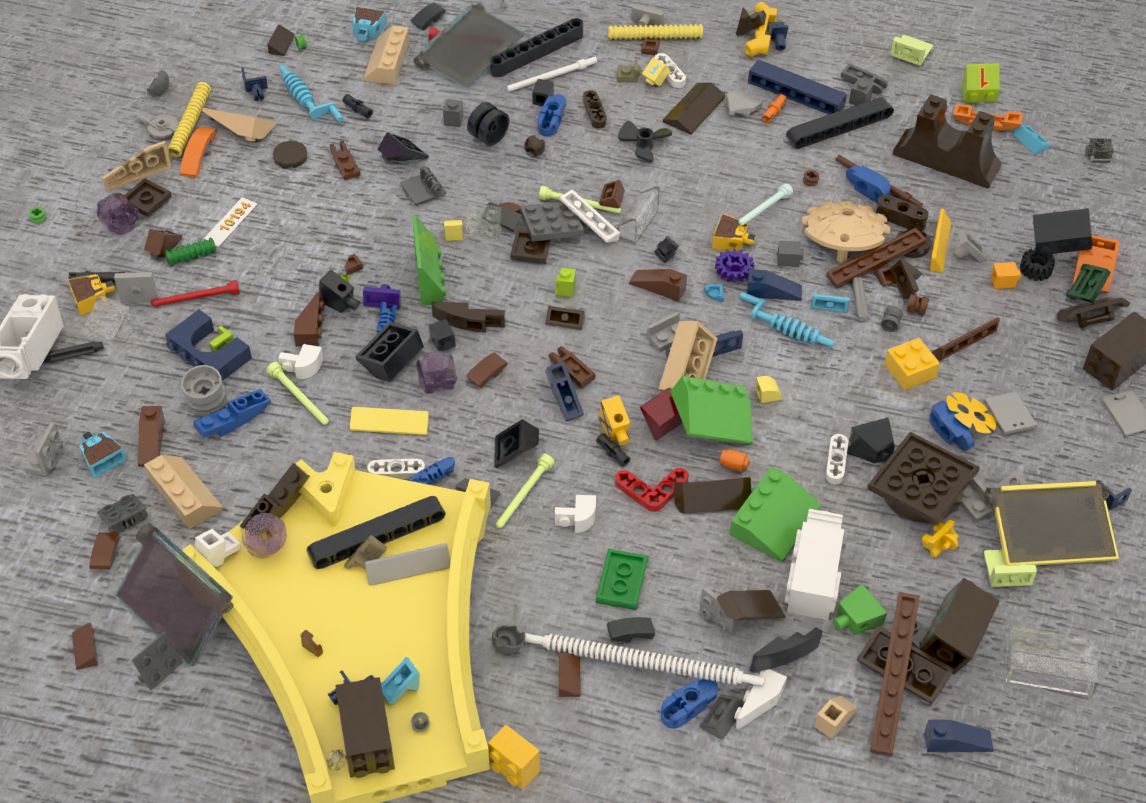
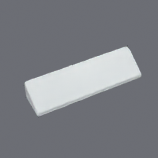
M570 190L559 198L563 204L606 243L619 240L620 232L575 191Z

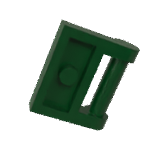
M1083 264L1080 268V274L1072 288L1067 291L1066 296L1072 300L1078 299L1094 303L1111 272L1107 268Z

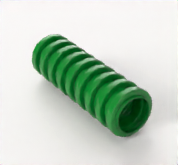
M210 237L209 240L203 239V242L200 240L198 243L193 242L192 245L190 243L187 246L182 245V248L176 247L175 250L173 248L171 251L165 250V256L168 264L171 266L174 262L177 264L178 261L183 262L185 259L188 261L189 258L194 259L195 256L198 258L200 255L205 256L206 253L208 255L211 252L216 253V246L214 240Z

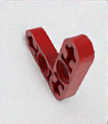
M676 468L652 488L631 472L621 470L615 475V485L647 510L657 512L674 498V483H687L689 474L683 468ZM663 487H669L672 489V491L669 493H665L661 489ZM636 488H641L644 490V492L641 494H637L633 490Z

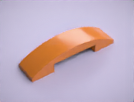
M956 104L953 117L970 126L978 112L972 111L973 106ZM1006 111L1005 116L990 114L996 116L993 130H1010L1021 126L1023 113Z
M206 127L196 129L184 152L180 176L197 178L202 167L201 159L209 142H213L217 129Z

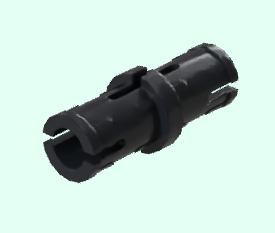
M346 94L343 97V103L351 107L355 113H360L367 119L372 116V109L364 105L363 101L355 99L350 94Z
M605 433L597 437L596 442L621 467L626 466L630 462V457L620 449V445L614 443Z

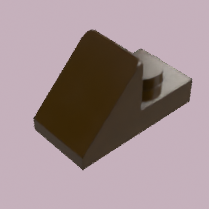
M743 7L736 35L739 36L764 25L767 16L765 11L762 10L749 15Z
M900 259L890 270L902 298L909 299L911 293L915 294L919 291L916 280L922 273L904 259Z

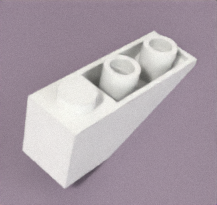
M770 669L761 671L760 674H755V676L765 677L764 685L752 684V690L746 691L743 698L745 703L742 708L738 707L734 719L737 720L736 729L739 730L777 705L786 686V676Z

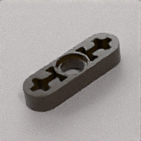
M593 90L585 91L583 93V103L592 126L595 128L605 127L607 116L597 92ZM591 108H598L599 110L594 111Z

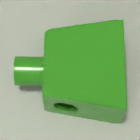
M862 584L840 601L837 609L838 617L833 619V624L837 630L847 626L853 634L857 635L883 625L887 612Z

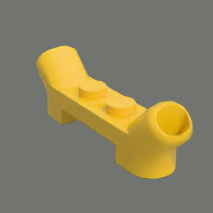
M764 2L756 4L754 8V13L764 10L767 16L765 24L757 28L759 30H756L755 39L745 43L744 50L749 57H754L758 54L768 55L771 36L766 35L768 24L776 22L778 9L770 8Z

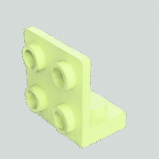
M903 35L902 38L895 37L891 56L921 66L933 45Z
M1013 549L1014 556L1026 555L1024 549ZM1003 550L984 551V559L991 587L1027 586L1033 584L1037 573L1035 565L1020 564L1007 566Z

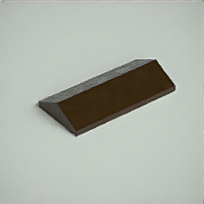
M712 82L696 83L663 119V123L691 135L722 102L725 94Z
M878 626L858 656L857 661L884 676L891 633ZM911 645L904 688L933 704L944 689L954 669Z

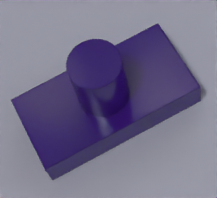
M382 284L380 288L364 286L363 306L380 307L381 302H386V308L396 305L397 309H400L401 290L391 289L387 284Z

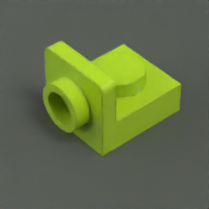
M222 326L218 327L219 336L209 342L211 352L223 348L234 339L230 330H226Z

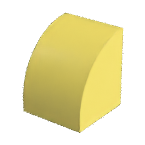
M462 220L444 221L445 241L463 240Z
M769 376L756 377L755 391L760 404L782 400L781 392L774 378Z

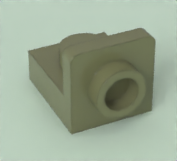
M634 60V66H618V82H637V76H641V66H638V60Z

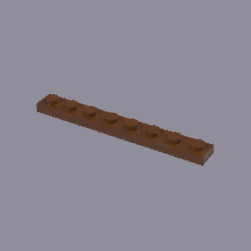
M898 593L872 738L871 753L891 757L893 755L920 599L919 595Z

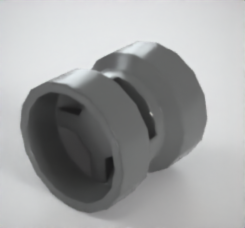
M889 306L884 311V317L880 325L885 331L895 332L899 328L903 313L898 307Z

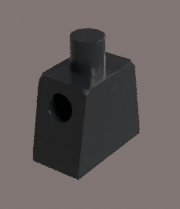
M330 269L319 280L321 300H324L326 306L340 313H343L348 307L354 311L359 307L360 301L353 297L354 287Z

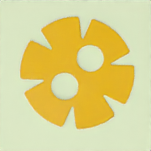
M959 392L952 393L956 399L950 395L947 396L946 400L949 409L959 412L954 416L961 423L971 428L973 423L976 431L981 433H991L988 427L993 430L996 429V421L993 415L983 413L988 411V409L975 398H972L970 402L966 394ZM957 405H964L969 410V413L961 412ZM974 412L981 413L986 420L980 421L975 417Z

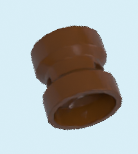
M911 293L907 311H916L921 315H925L929 298H920L916 294Z

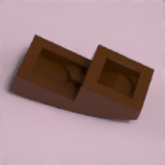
M493 352L473 367L466 376L479 388H482L492 376L496 378L508 363Z
M98 532L90 558V569H111L115 560L114 551L119 542V533Z

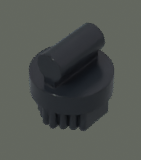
M666 237L658 243V248L654 253L666 263L670 257H674L679 245L671 238Z

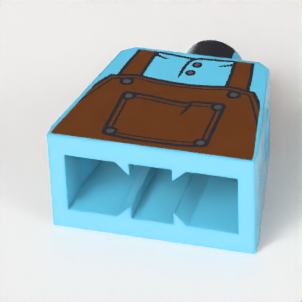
M356 7L353 19L354 35L360 41H365L366 38H377L387 24L386 11Z
M87 432L82 436L84 442L80 443L79 447L93 478L127 460L123 447L105 432H100L95 436L92 432Z

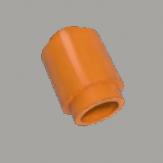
M724 449L720 457V465L742 473L744 469H748L750 459L747 458L748 454Z

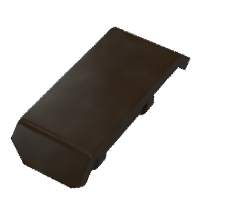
M1106 297L1095 300L1094 303L1087 302L1061 309L1057 313V320L1071 322L1077 314L1079 327L1086 328L1092 324L1114 320L1113 304L1120 307H1129L1131 303L1124 298ZM1104 307L1105 314L1086 318V311Z
M750 477L674 483L675 505L680 513L740 509L752 493Z
M771 590L728 591L717 597V601L725 615L736 621L786 618Z

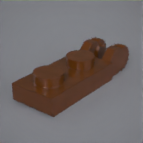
M344 141L339 142L341 152H337L334 144H330L329 147L333 160L343 179L347 180L360 176V170L349 149L347 150Z
M563 346L557 348V352L562 358L554 352L548 354L553 364L565 362L570 378L580 388L596 379V374Z

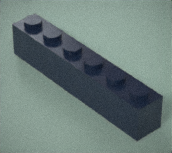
M758 59L749 70V84L777 95L782 94L787 99L829 115L841 111L845 107L847 93Z

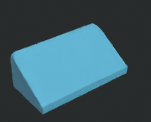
M1021 125L1013 133V136L1034 154L1051 146L1049 142L1028 125Z
M813 294L811 308L847 312L850 298Z

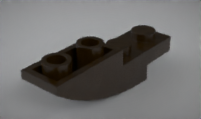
M432 302V316L439 321L446 319L450 326L486 333V327L505 328V310L469 309V303Z
M292 463L269 495L263 494L240 524V527L254 539L265 532L301 496L299 490L310 475L297 464Z

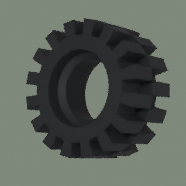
M1031 248L1023 254L1020 271L1021 273L1024 272L1023 275L1025 277L1028 275L1030 280L1034 278V281L1038 279L1043 281L1044 278L1047 280L1052 275L1055 258H1053L1052 254L1036 256V249L1034 248L1033 251ZM1033 263H1039V264H1041L1042 266H1037V265H1034Z

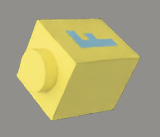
M652 58L642 75L646 78L645 81L651 86L655 84L660 87L671 70L662 62Z

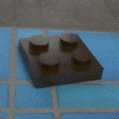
M144 178L125 194L121 201L122 204L149 217L168 201L172 195L169 190Z
M517 229L510 260L546 264L551 239L532 242L528 231Z

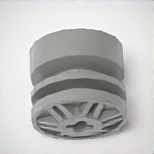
M200 365L189 369L184 374L181 380V388L191 412L204 417L225 407L227 393L218 370L212 366Z

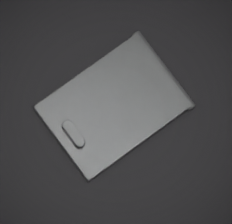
M1132 389L1101 398V401L1124 436L1146 431V409Z
M1017 391L984 398V402L1004 435L1037 428L1036 422Z

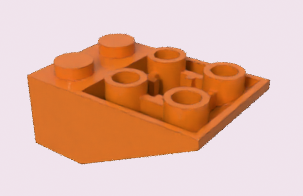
M1092 235V250L1078 251L1072 286L1081 272V266L1089 264L1107 268L1111 272L1100 291L1108 294L1120 241Z

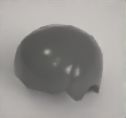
M162 70L158 72V79L155 78L152 81L150 87L147 88V92L154 95L165 93L169 87L168 74Z
M515 625L498 626L492 633L494 648L504 655L516 654L525 643V632L520 633Z

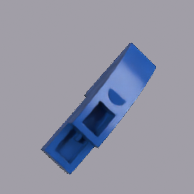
M259 389L228 401L227 408L194 420L193 426L203 438L215 433L221 437L256 417L271 403V400Z

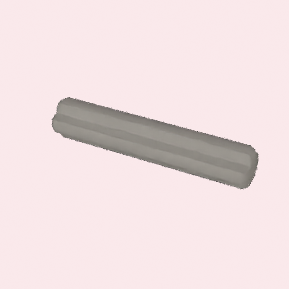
M855 277L853 279V289L858 320L860 322L867 321L868 309L863 279Z

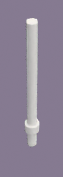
M592 57L586 60H578L574 64L508 85L506 89L508 92L535 84L538 79L547 80L577 69H585L587 66L597 63V58Z

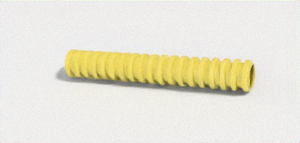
M680 24L679 26L649 25L647 27V25H644L642 27V25H639L637 27V25H634L632 27V25H629L627 27V25H624L622 27L620 25L617 27L615 25L614 27H608L609 40L613 38L614 40H617V38L619 40H622V38L624 40H627V38L629 40H632V38L634 40H637V38L640 40L642 38H649L650 40L652 38L677 39V37L679 39H682V37L684 39H687V37L689 39H692V37L694 39H697V37L702 39L703 37L702 24H699V26L697 24H694V26L692 24H689V26L687 24L684 26Z
M205 82L197 84L167 148L168 154L174 158L181 157L211 92V87Z

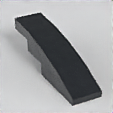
M815 627L805 636L797 631L786 640L779 636L753 655L749 671L754 673L773 669L806 656L818 648L823 631Z

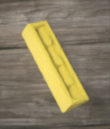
M352 407L350 431L427 435L429 425V413L427 411Z

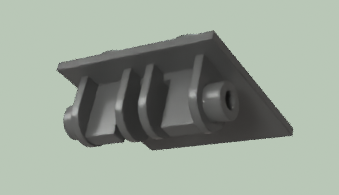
M426 166L420 168V175L400 182L414 205L446 194V191L433 172Z
M134 494L123 496L118 502L106 505L97 512L109 526L110 533L124 531V525L128 529L129 525L126 519H129L132 526H134L135 523L137 524L145 520V517L148 516L147 508Z
M165 632L131 660L140 673L138 679L142 683L145 682L150 690L155 688L183 663Z

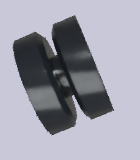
M483 102L472 111L468 119L467 131L484 144L492 146L505 136L510 124V118L507 113L497 109L493 104Z

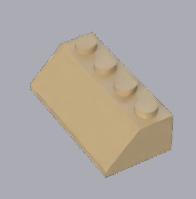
M391 26L378 36L363 81L396 84L410 43L408 27Z
M679 321L660 382L659 390L661 392L668 387L672 389L682 376L706 379L718 338L699 321Z
M160 455L144 464L150 482L189 530L224 510L223 506L182 457Z

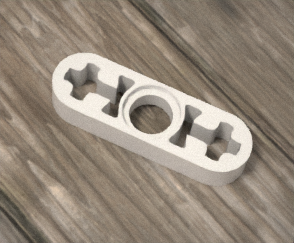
M664 53L655 55V59L665 64L670 70H673V72L668 74L666 80L674 88L684 87L686 76L670 57Z
M842 434L833 435L829 447L826 480L834 485L840 484L843 481L848 439ZM837 442L841 443L840 449H836ZM838 456L842 461L835 462L832 460V457ZM834 469H838L837 476H833Z
M421 459L373 460L368 464L367 468L368 473L397 479H410L416 473L423 470L425 464ZM395 466L402 468L399 472H393L391 469Z

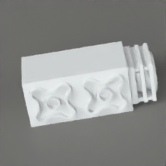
M28 294L18 296L0 325V378L28 379L31 371L39 370L64 327L55 296Z
M809 509L807 522H803L802 530H797L784 601L785 604H788V613L824 620L829 619L830 612L834 613L841 572H838V564L844 529H841L843 515Z

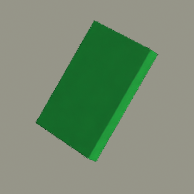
M608 548L596 603L637 610L648 556Z

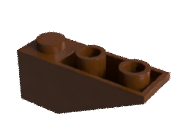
M320 292L315 294L295 320L294 340L296 347L303 346V344L318 346L319 339H322V328L320 325H323V314H321V311H324L325 304L324 300H321Z

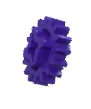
M733 248V251L730 252L727 249L726 253L721 252L720 256L716 257V274H721V279L726 277L727 282L731 279L734 283L737 280L743 282L744 278L748 279L749 269H754L753 257H748V252L743 254V250L736 252V249Z

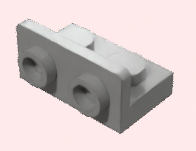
M678 312L669 314L647 327V339L659 353L670 348L673 344L680 320Z
M975 476L964 490L959 505L976 523L994 514L995 510L991 493L985 488L983 482Z

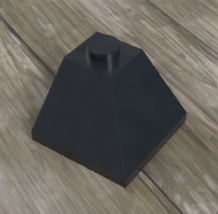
M389 132L386 133L377 148L382 153L381 156L388 161L391 159L396 161L428 159L429 157L428 154L409 139Z
M888 417L851 428L847 448L848 454L874 464L886 462L893 454L895 445Z
M521 419L495 436L494 467L499 468L539 445V429Z

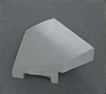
M734 89L726 95L724 106L729 109V115L739 113L749 117L751 112L762 107L763 102Z

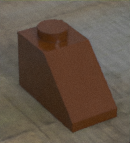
M149 229L144 250L151 252V256L161 258V255H165V250L171 251L172 248L176 247L182 239V235L168 230Z

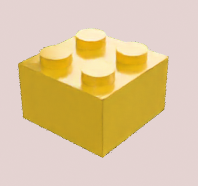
M917 338L888 349L884 365L903 390H907L935 379L940 363L923 341Z
M505 725L488 742L489 765L491 769L496 773L503 774L512 786H518L523 790L540 772V750L509 726Z

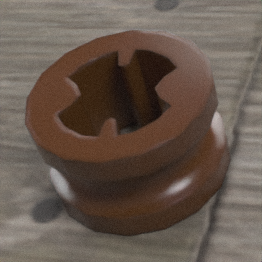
M814 170L806 171L803 183L807 186L817 185L820 177L818 172Z

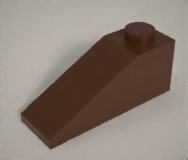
M672 269L636 270L629 284L679 302L686 290L687 275Z
M161 406L141 407L138 467H144V464L160 456L165 425Z

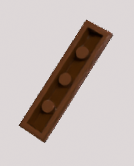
M997 317L933 350L932 354L940 361L993 334L998 329L1000 318Z

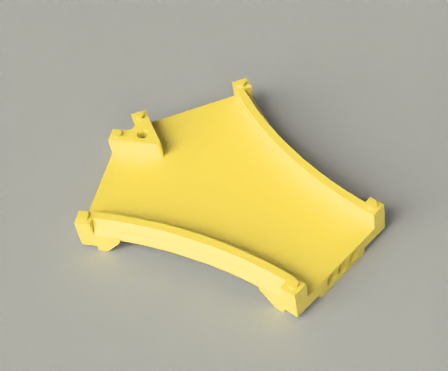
M334 452L328 469L320 473L315 472L301 459L296 464L310 475L299 490L301 496L277 522L255 539L240 527L241 523L230 530L229 533L241 543V549L224 558L223 565L213 567L191 544L174 556L180 579L194 592L195 597L202 605L213 606L224 618L250 654L272 692L298 753V759L311 803H381L445 786L448 780L490 770L488 745L484 730L481 729L475 703L469 649L470 593L477 544L484 537L486 521L491 508L490 483L470 479L466 492L357 471L355 470L354 457L352 455ZM429 496H436L446 513L445 517L435 524L385 543L386 551L379 558L447 543L450 568L370 586L366 568H362V566L345 568L344 565L348 560L345 559L326 568L315 569L306 551L310 544ZM304 630H308L313 634L312 640L317 645L320 644L322 646L323 653L319 657L302 647L300 634ZM405 657H409L420 673L419 689L417 691L408 689L395 704H389L383 696L395 769L387 773H372L361 778H350L338 703L335 705L332 702L328 693L336 689L335 685L344 683V678L340 673L341 670H343L351 682L364 680L369 675H373L374 678L380 677L382 683ZM415 713H426L430 723L427 730L417 732L412 728L411 719ZM422 718L419 719L420 724H423Z

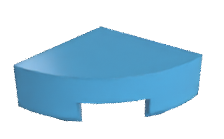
M723 284L704 285V291L709 298L718 302H724Z

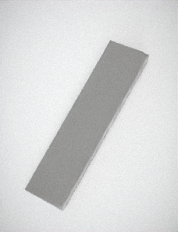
M447 543L366 561L365 567L369 585H377L450 568Z

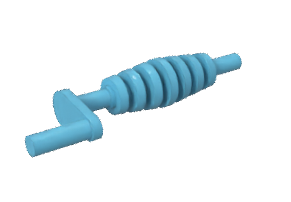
M284 65L278 67L283 74L282 79L289 93L303 107L309 108V115L312 119H317L331 112L338 122L344 120L333 102L315 106L313 104L314 99L307 85L294 72L288 71Z
M741 292L740 299L756 305L752 311L751 319L755 320L758 317L769 322L772 328H775L777 325V331L781 332L783 329V334L787 336L789 333V338L792 339L797 333L796 340L801 341L804 336L803 342L808 343L811 339L810 344L815 345L819 342L831 348L834 346V340L821 336L820 331L817 329L813 332L814 327L809 326L807 329V323L803 322L801 324L799 319H796L794 322V318L789 317L786 321L787 316L785 315L779 318L780 314L778 313L770 315L762 312L766 300Z

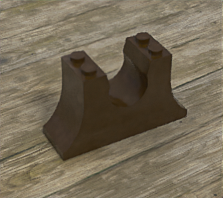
M930 94L917 115L916 125L905 130L892 155L989 189L1002 164L992 146V130L996 116L979 111L968 130H957L946 121L947 100Z

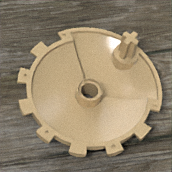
M826 201L820 207H810L807 210V214L810 215L802 217V225L808 226L804 230L805 234L820 245L836 249V261L840 264L847 262L848 251H863L880 246L886 240L883 234H890V226L884 224L887 223L886 216L879 213L876 214L874 209L868 205H854L852 201L837 203Z

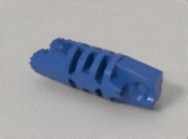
M381 302L377 333L389 322L395 323L396 305H393L390 311H386L387 303Z
M448 457L435 462L416 473L408 481L427 485L434 484L452 473L455 460L453 457Z

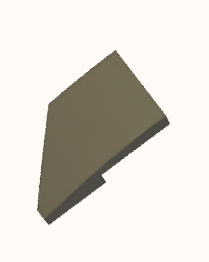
M370 535L351 555L344 567L362 566V568H366L365 562L378 559L386 551L387 547Z

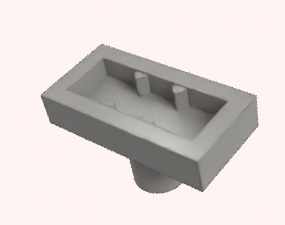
M636 4L633 5L631 20L638 22V26H663V11Z
M965 229L958 231L961 246L955 249L956 255L962 258L970 253L980 263L986 260L984 246Z

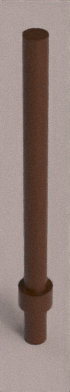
M838 155L836 161L848 168L856 165L841 155ZM890 184V193L901 200L920 207L923 206V203L914 199L913 195L908 192L904 193Z

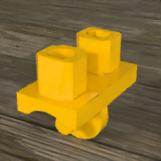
M949 519L945 524L940 522L938 526L934 525V536L925 534L922 537L923 547L930 550L931 557L936 558L943 550H955L959 546L957 541L959 537L953 528L955 521Z

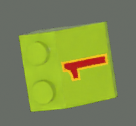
M999 63L966 64L960 89L964 103L997 102L1000 90Z

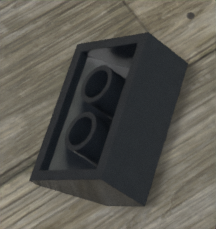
M1089 208L1033 215L1036 256L1092 250Z
M389 322L355 358L375 378L391 382L424 345L417 329Z

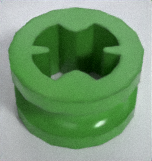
M300 34L299 37L296 35L295 42L299 50L302 47L307 48L304 34Z
M37 206L29 210L32 223L40 224L46 220L45 210L42 207Z

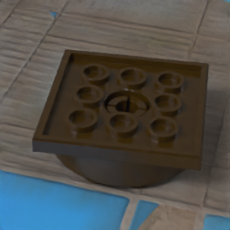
M909 432L870 481L867 489L883 497L888 506L901 517L915 522H930L938 526L943 518L949 516L957 509L962 500L964 490L979 472L980 467Z

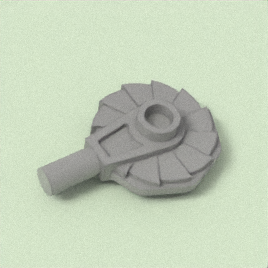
M143 114L138 115V120L147 124L148 132L154 138H169L175 133L179 122L171 115H158L151 118Z

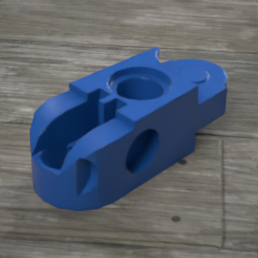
M563 95L548 96L538 115V132L541 135L552 136L557 133L567 105V100Z
M855 165L846 171V177L855 185V190L872 201L878 203L880 196L890 195V182L883 175L864 165L860 168Z
M940 401L933 405L929 421L935 428V431L949 445L955 443L961 450L967 451L974 447V440L968 432L972 428L967 427L954 416L958 413L951 411L946 401Z
M698 678L667 697L661 707L662 723L671 729L682 727L704 711L706 706L716 699L718 693L717 683L711 681V679L699 681Z

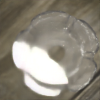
M342 749L332 750L328 754L326 761L328 762L327 766L329 769L338 771L345 764L347 758Z

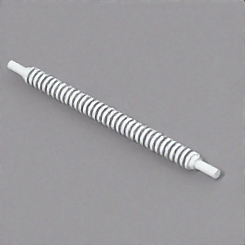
M525 633V642L543 645L549 651L556 652L558 650V652L563 651V653L570 655L574 653L576 656L579 654V656H585L586 658L590 656V658L597 660L601 657L603 661L605 659L613 663L617 661V663L624 665L628 662L629 666L633 664L635 667L639 664L640 668L644 666L646 669L650 665V669L654 670L655 668L656 671H659L661 667V671L665 672L666 670L667 673H670L672 669V674L677 672L678 675H681L683 671V676L688 674L689 677H692L694 673V678L699 676L700 679H703L705 675V680H709L711 676V681H715L716 678V682H720L722 678V683H726L727 680L728 684H731L733 680V685H737V683L742 684V682L764 685L765 677L744 674V671H740L739 668H735L734 672V667H730L728 671V666H724L723 669V665H719L717 669V664L712 666V663L709 662L706 667V662L701 664V661L698 660L695 664V660L690 661L687 658L684 662V658L680 657L679 659L676 656L674 660L673 656L669 655L668 657L665 654L662 658L660 653L657 655V653L653 652L651 656V652L647 651L646 653V651L642 650L640 654L638 649L636 651L632 648L629 650L627 647L624 649V647L616 645L613 648L611 644L609 646L605 643L602 645L600 642L597 644V642L589 640L586 643V640L582 639L581 641V639L573 637L570 639L567 636L566 638L562 635L554 636L551 633L545 636Z

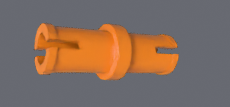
M778 95L775 101L768 105L767 111L761 116V118H764L762 120L765 123H770L774 116L781 112V108L787 102L784 95Z

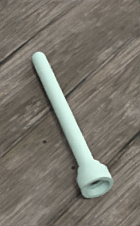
M787 183L781 185L775 195L739 220V224L745 225L778 200L790 197L793 194L792 187Z

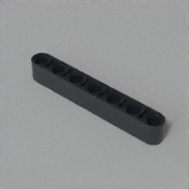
M573 18L490 58V74L493 77H502L583 37V20Z
M879 97L794 126L787 131L786 137L796 149H800L885 120L893 114L894 108L884 97Z
M429 496L310 544L306 551L314 568L323 569L350 558L370 535L374 536L382 544H385L441 521L446 513L436 496Z

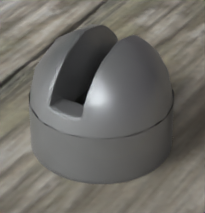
M424 712L415 713L411 719L412 728L417 732L427 730L430 725L429 718ZM420 718H422L423 724L419 723Z

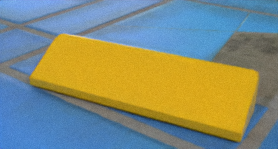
M945 209L940 210L929 267L930 271L940 273L944 269L951 229V221Z

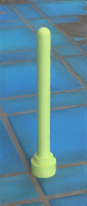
M541 186L539 199L545 201L547 199L550 200V198L559 200L564 194L552 192L549 187ZM583 199L592 208L617 214L621 212V208L601 206L599 202Z
M278 362L271 363L267 367L266 372L272 378L279 379L323 425H327L329 422L328 418L287 378L282 366Z
M542 454L537 460L536 470L496 522L498 529H501L506 524L542 473L550 470L555 464L551 456Z

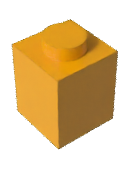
M1015 262L993 264L990 276L994 289L1016 288L1021 273L1017 269Z

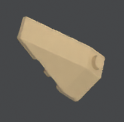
M207 108L202 109L204 113L236 134L245 136V140L255 142V138L262 140L276 125L274 121Z
M162 141L145 148L103 176L105 190L108 192L170 169L171 163L166 142Z

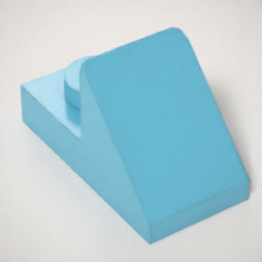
M405 657L381 683L383 696L389 704H395L408 689L416 691L419 689L420 673L409 657Z

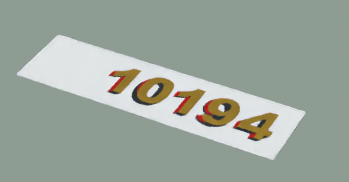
M242 197L204 239L209 240L212 237L215 246L219 247L255 208L257 203Z

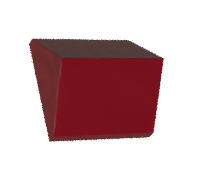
M669 387L640 406L651 434L656 441L683 423L670 392L672 389Z

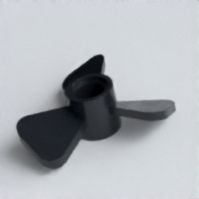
M626 121L618 133V139L620 141L636 142L635 155L642 160L653 162L654 157L651 152L653 140L669 137L672 135V131L667 128H661L655 132L646 127L638 129L631 121Z

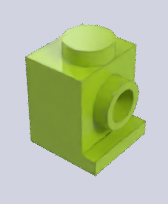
M561 268L560 275L556 276L557 286L555 295L573 297L576 285V269Z

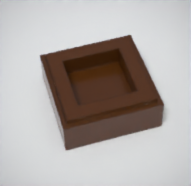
M644 39L641 54L657 55L660 41Z

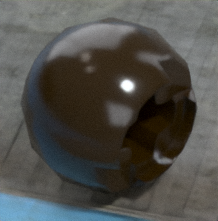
M536 135L529 136L524 143L525 150L535 154L534 156L541 155L545 150V141L535 137Z

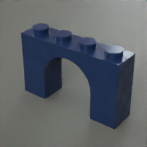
M198 309L165 334L166 345L172 352L178 353L184 361L190 362L193 367L200 365L214 367L219 371L223 381L252 359L250 346L236 337L217 351L202 352L197 350L195 346L198 342L214 331L212 318Z

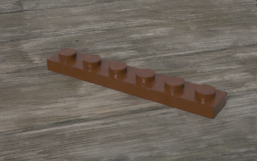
M914 228L828 271L826 277L837 289L853 281L855 277H861L925 245L927 239L917 228Z

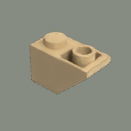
M842 696L832 698L818 712L815 728L833 739L857 712L858 708Z

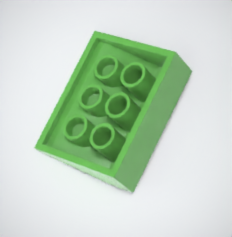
M412 215L421 306L432 305V302H443V296H446L445 285H441V283H444V273L440 272L443 269L442 259H438V257H441L440 246L436 245L435 237L417 216Z
M685 376L679 379L670 392L688 436L752 444L751 404L744 386Z
M770 467L732 519L730 535L783 562L795 545L797 530H802L803 522H807L809 509L819 510L822 504L789 475Z

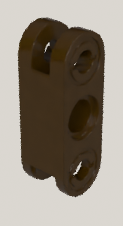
M890 195L879 197V206L876 209V214H883L888 222L907 229L917 228L923 231L926 228L929 213L925 208Z

